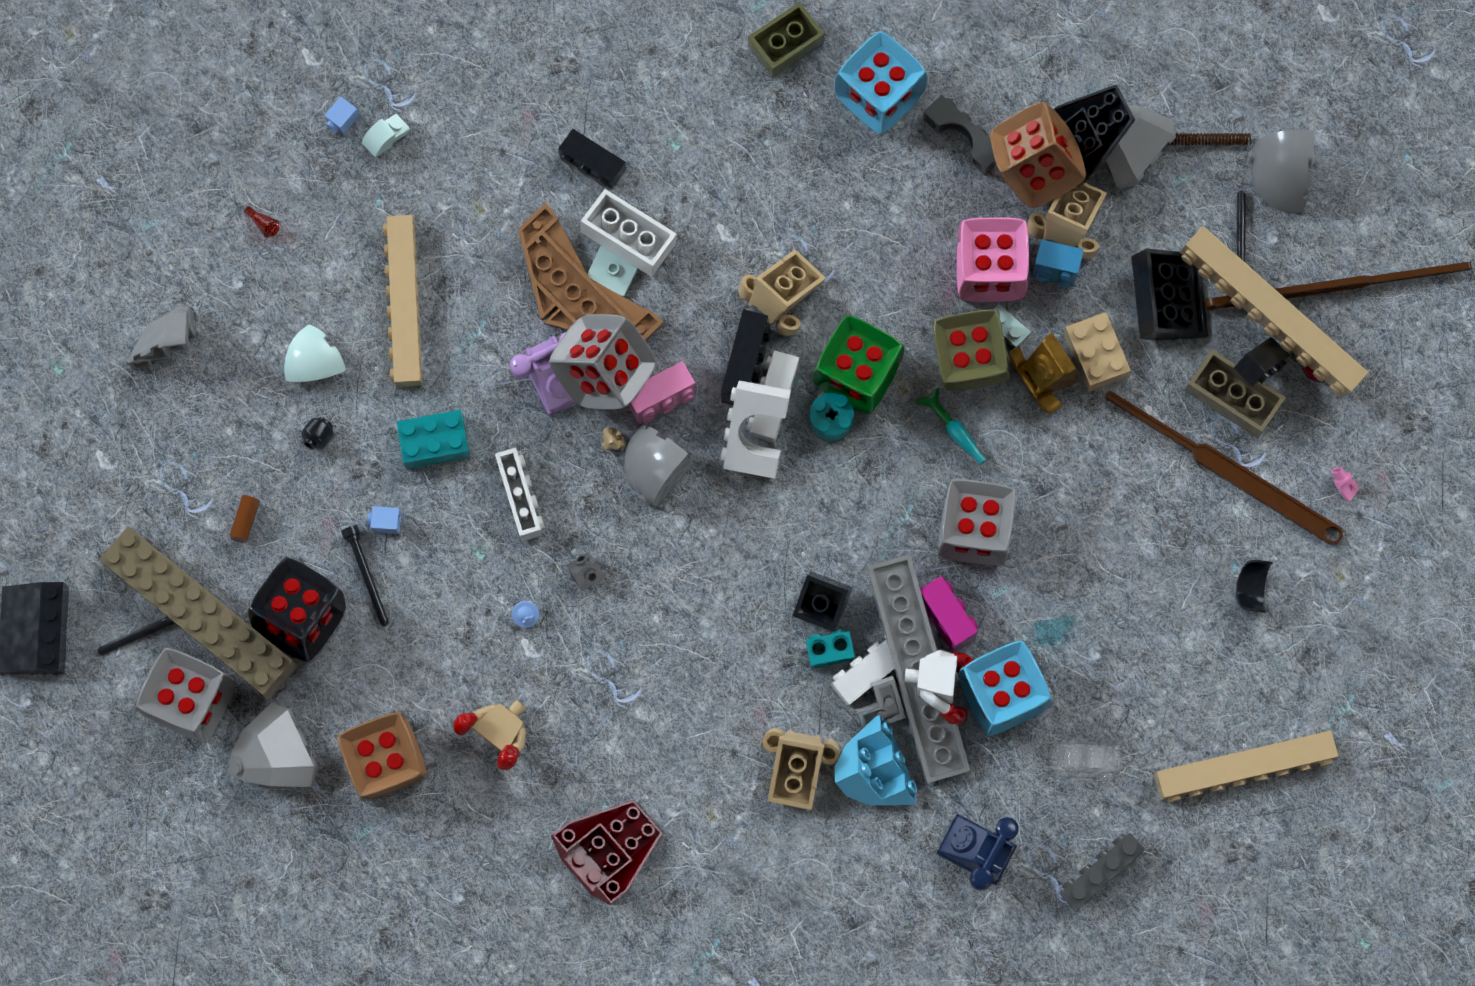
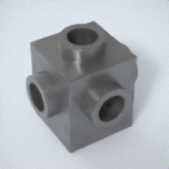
M589 552L579 555L574 561L566 565L581 591L596 585L605 578L601 572V569L604 567L599 558H593Z

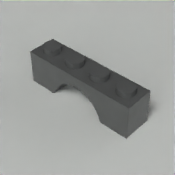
M941 94L924 111L923 120L937 133L954 130L968 138L972 147L969 162L984 176L996 165L991 141L986 131L981 126H976L972 123L967 113H961L950 98H945Z

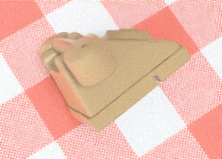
M1087 183L1073 188L1054 200L1046 216L1038 212L1032 213L1027 222L1028 233L1036 239L1043 238V240L1084 249L1082 259L1093 258L1098 251L1099 244L1093 239L1082 238L1089 230L1107 192Z
M793 250L758 277L749 274L745 275L738 286V293L743 300L749 302V307L755 305L761 312L768 315L769 323H772L771 326L776 324V330L780 334L792 336L799 329L800 321L795 316L787 314L813 290L823 284L826 277L799 252Z
M778 728L769 729L763 737V746L767 751L777 753L767 801L812 810L821 761L827 765L835 764L840 757L841 750L839 744L833 739L821 741L820 735L812 736L797 733L791 729H788L786 733Z

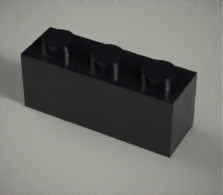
M573 128L558 148L560 159L568 165L572 163L578 167L580 173L585 176L591 175L602 187L608 186L613 189L627 169L624 160Z
M1270 337L1249 351L1237 363L1234 369L1251 386L1258 382L1263 384L1268 378H1271L1276 372L1281 371L1286 366L1287 362L1285 360L1290 354L1275 339Z

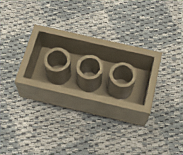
M1212 349L1188 383L1185 391L1259 439L1286 397L1265 383L1261 384L1258 382L1251 386L1234 369L1236 364Z

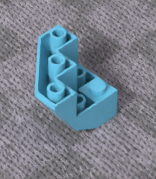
M878 715L845 745L834 767L835 783L847 797L870 806L916 804L917 787L909 774L905 758L893 735V729L889 722H885Z

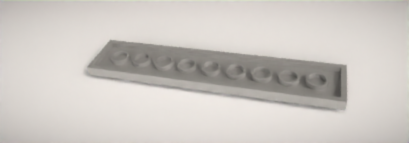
M911 555L866 566L925 781L930 783L969 772L970 768L958 725L949 724L943 718L940 711L933 708L921 699V696L917 695L918 683L905 682L906 669L919 670L920 659L937 651Z

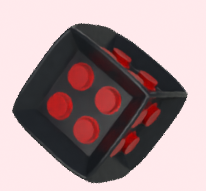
M286 557L274 568L255 594L248 609V617L252 628L273 645L297 659L309 662L319 653L339 625L346 610V603L343 592L333 582L301 562Z

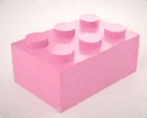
M681 361L650 377L638 395L628 405L638 425L641 423L648 424L656 418V415L662 412L667 414L674 410L675 405L681 402L686 404L694 399L696 395L695 382L684 362Z

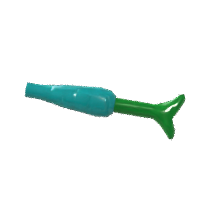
M936 388L931 396L917 399L915 403L923 404L935 411L946 424L948 435L971 455L979 465L986 462L985 457L981 454L963 424L958 420H953L938 403L939 388Z

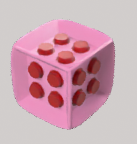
M1004 217L972 218L961 221L957 233V288L959 299L973 302H1005L1023 299L1028 289L1027 278L1029 273V240L1026 221L1018 218Z

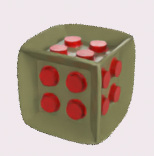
M998 309L971 311L932 321L937 359L945 391L969 390L1011 380Z

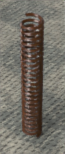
M1176 133V138L1174 139L1175 146L1177 145V137L1178 145H1180V137L1181 145H1183L1184 139L1185 145H1187V136L1188 145H1190V138L1191 145H1194V137L1195 145H1197V137L1198 145L1201 143V138L1202 145H1204L1205 136V145H1207L1208 138V145L1210 146L1211 136L1212 145H1214V137L1215 145L1218 144V138L1219 145H1221V136L1222 145H1224V138L1226 139L1225 144L1228 145L1229 136V145H1231V137L1232 145L1235 144V137L1236 145H1238L1239 136V145H1241V138H1243L1242 144L1245 145L1246 136V145H1248V137L1249 145L1252 144L1250 133Z

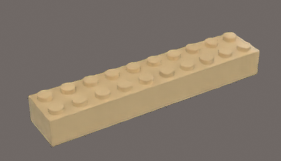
M1204 226L1198 230L1180 251L1182 259L1187 264L1196 266L1199 269L1198 273L1204 279H1210L1215 283L1214 287L1221 294L1226 293L1231 297L1230 301L1234 306L1239 309L1243 308L1248 313V318L1254 323L1259 322L1264 327L1263 330L1271 338L1276 337L1281 342L1280 346L1285 351L1294 353L1297 356L1296 360L1302 366L1311 368L1314 371L1312 374L1319 381H1325L1329 384V389L1336 396L1341 395L1344 397L1352 392L1369 373Z

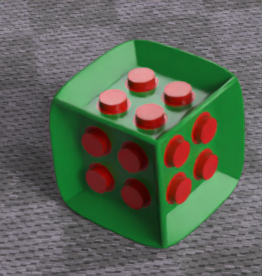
M846 315L837 326L820 356L813 373V383L826 394L837 393L844 395L854 409L871 414L883 398L897 372L899 363L904 356V345L883 330L859 318Z

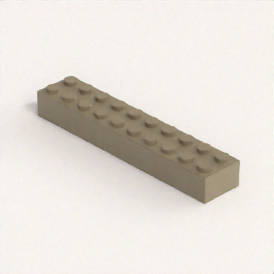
M129 526L99 559L108 569L268 701L298 667L293 660Z

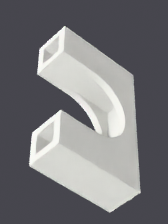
M739 381L737 388H732L730 400L734 401V405L728 411L727 420L731 421L730 428L726 427L724 440L728 442L727 448L723 447L721 460L724 461L723 469L775 479L781 450L761 447L749 442L742 433L741 423L747 417L756 414L785 419L791 390Z

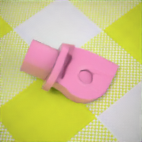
M1334 468L1331 474L1335 478V486L1346 501H1351L1358 491L1356 481L1351 478V473H1346L1343 468Z

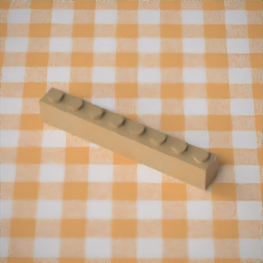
M413 215L386 216L387 224H383L384 237L388 239V244H384L385 257H388L389 265H385L386 278H389L390 285H386V296L390 298L391 306H387V317L391 319L392 326L388 327V338L392 340V347L389 348L390 361L393 360V368H390V380L394 381L396 388L423 386L415 221Z
M1330 730L1160 770L1154 776L1161 801L1167 799L1168 803L1181 800L1180 796L1187 794L1192 798L1203 795L1202 791L1211 789V792H1218L1224 790L1226 785L1233 784V787L1246 785V781L1254 779L1255 782L1267 780L1268 775L1272 774L1281 777L1290 774L1289 770L1298 769L1299 772L1312 769L1311 765L1320 764V767L1333 764V760L1339 756L1332 731Z

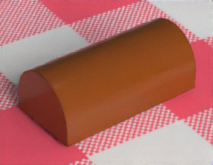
M242 495L230 532L231 540L247 543L260 500L248 495Z

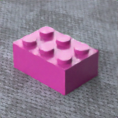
M940 576L920 589L927 616L951 652H957L976 639L977 628H979L978 624L972 616L970 618L964 611L966 610L965 604L960 598L956 599L952 593L954 588L948 579L944 581L943 577Z

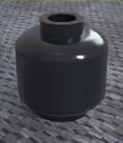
M323 417L310 419L301 432L304 445L311 450H314V448L324 449L334 435L331 422Z

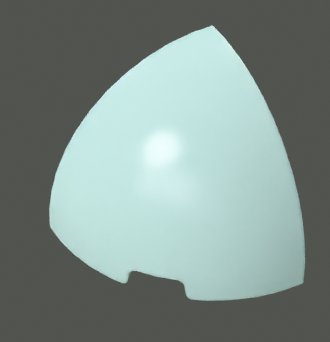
M307 325L293 338L286 353L284 364L286 381H314L346 371L339 351L335 346H329L325 340L326 334L318 328Z

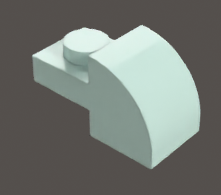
M395 114L385 121L381 119L375 123L365 134L362 144L376 158L392 148L394 142L407 135L410 128Z

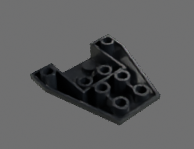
M1118 85L1110 86L1054 108L1071 130L1084 162L1086 176L1076 187H1080L1097 173L1135 121Z

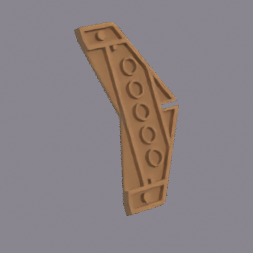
M546 203L521 225L519 236L541 320L543 321L558 307V310L544 322L546 325L568 330L576 320L585 315H620L631 321L644 340L647 341L665 324L655 313L642 308L589 278L554 211Z

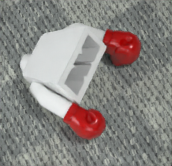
M938 650L920 659L919 670L906 669L905 682L918 683L917 695L921 696V699L933 708L940 711L943 718L949 724L960 725L966 721L968 716L967 710L960 706H954L953 696L956 672L959 673L962 667L972 662V658L969 655Z

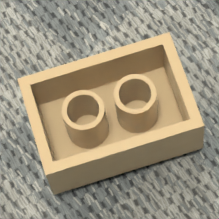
M1106 312L1065 327L1064 338L1087 392L1129 377L1130 367Z

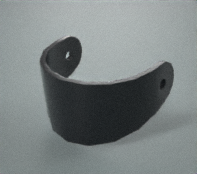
M1250 560L1242 567L1236 586L1237 601L1242 609L1266 613L1264 610V590L1268 570L1273 565V562Z

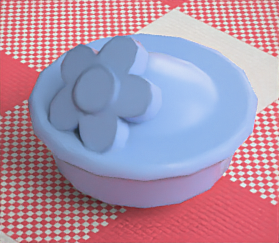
M522 601L514 606L512 618L518 626L529 628L538 621L539 610L532 602Z

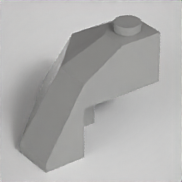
M1128 105L1135 121L1106 159L1119 190L1138 183L1144 177V170L1149 165L1153 166L1163 154L1161 152L1163 147L1167 143L1171 144L1176 138L1173 120L1139 105Z
M183 304L175 305L174 309L146 326L128 358V364L132 369L154 367V360L171 359V352L189 350V338L195 337L194 314L190 306Z
M273 702L243 729L230 755L229 775L245 782L266 786H314L317 764L313 757L310 758L305 748L307 743L301 730H297L292 720L294 715L290 708Z

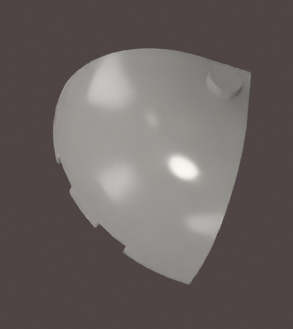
M1288 130L1271 133L1258 139L1252 151L1249 150L1248 163L1252 164L1254 186L1263 200L1278 210L1303 214L1307 197H1304V195H1307V191L1310 189L1312 172L1308 171V167L1311 166L1314 153V130Z
M642 425L627 445L624 468L626 477L632 488L640 495L639 499L646 506L652 505L656 508L690 471L689 454L671 439L667 438L664 441L659 436V431L651 427L646 430L647 427Z

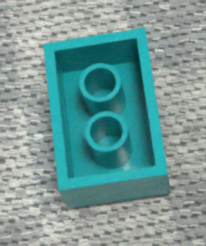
M461 409L396 421L403 464L406 470L471 458L464 416Z

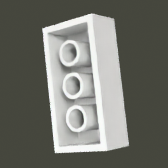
M604 189L582 218L580 224L581 233L651 277L676 245L677 234L606 189Z

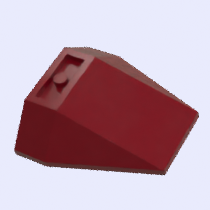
M634 800L570 821L551 837L562 862L592 896L611 905L628 891L663 833Z

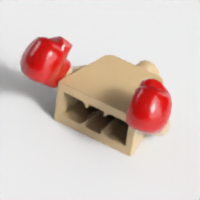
M517 700L514 701L509 709H506L500 703L498 705L492 704L477 709L474 712L458 715L453 722V729L457 735L463 736L473 728L476 733L500 751L497 759L498 768L510 770L515 766L519 754L525 746V724L518 717L526 707Z

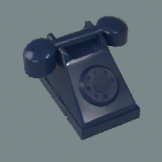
M957 814L936 855L970 872L969 881L972 888L977 891H984L991 884L997 886L1017 847L1010 840L1014 839L1018 834L1019 826L1013 818L1004 817L996 824L995 834Z

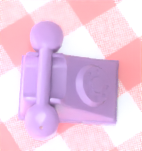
M566 332L560 336L559 340L552 336L541 344L532 348H526L525 353L515 355L509 365L511 374L515 378L524 379L530 376L549 416L576 404L555 376L549 362L552 352Z

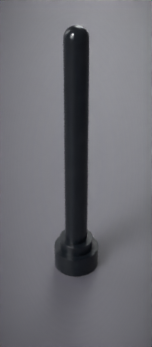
M1239 191L1237 193V256L1245 262L1246 193Z
M357 525L349 526L343 529L341 534L343 539L347 540V543H350L379 622L382 626H387L389 621L358 541L360 539L359 528Z
M165 617L100 646L98 653L100 655L109 653L174 622Z

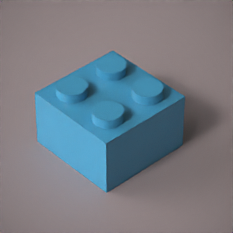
M1041 239L1032 277L1044 283L1051 281L1061 287H1074L1084 249Z

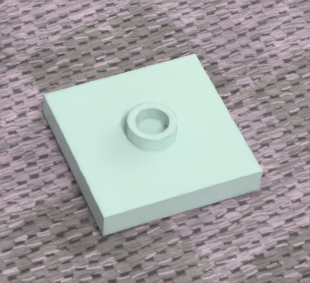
M601 245L587 275L590 279L625 298L638 268Z

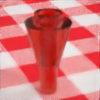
M250 206L245 208L244 213L253 219L265 238L277 234L279 231L278 220L258 213Z

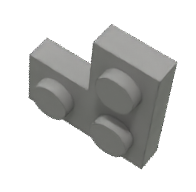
M893 676L871 683L877 702L856 709L862 729L878 715L885 722L889 723L906 718Z

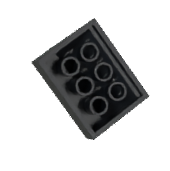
M1146 248L1131 256L1140 339L1160 341L1208 337L1202 276L1198 273L1199 269L1193 264H1187L1182 259V254L1177 251Z
M37 582L2 587L0 674H65L69 587L64 582Z

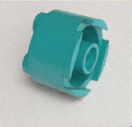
M827 393L814 400L810 410V427L816 436L827 442H837L844 439L853 426L854 410L844 395ZM833 415L835 420H831L828 416Z

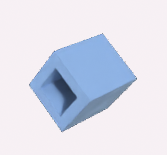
M341 96L324 115L327 127L335 133L339 131L342 135L360 117L357 108Z
M373 506L372 513H368L367 524L371 526L370 528L373 533H400V509Z

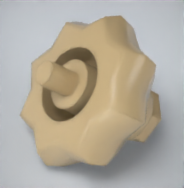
M613 427L604 428L602 447L608 451L610 449H624L626 444L625 438L621 435L622 431H617Z

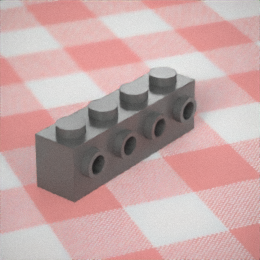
M1131 833L1126 836L1121 834L1112 842L1115 846L1108 851L1105 848L1096 856L1098 861L1091 866L1088 863L1079 871L1081 876L1074 881L1071 878L1062 886L1064 891L1060 895L1075 912L1143 853L1144 847Z

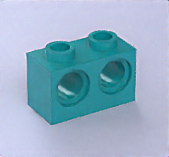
M839 629L831 632V635L822 636V634H814L809 636V639H806L805 644L810 669L852 662L855 659L850 631L844 632V629ZM842 641L846 644L847 648L843 651H838L835 649L834 644ZM819 645L825 649V652L822 655H816L812 649Z

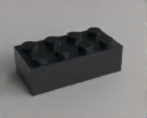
M743 309L721 389V403L734 405V401L730 400L733 387L737 388L739 381L758 383L761 372V364L759 362L764 361L766 354V344L764 342H769L772 323H768V315Z

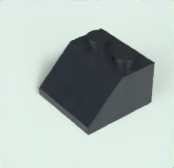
M811 572L806 576L793 616L834 632L847 606L853 587Z

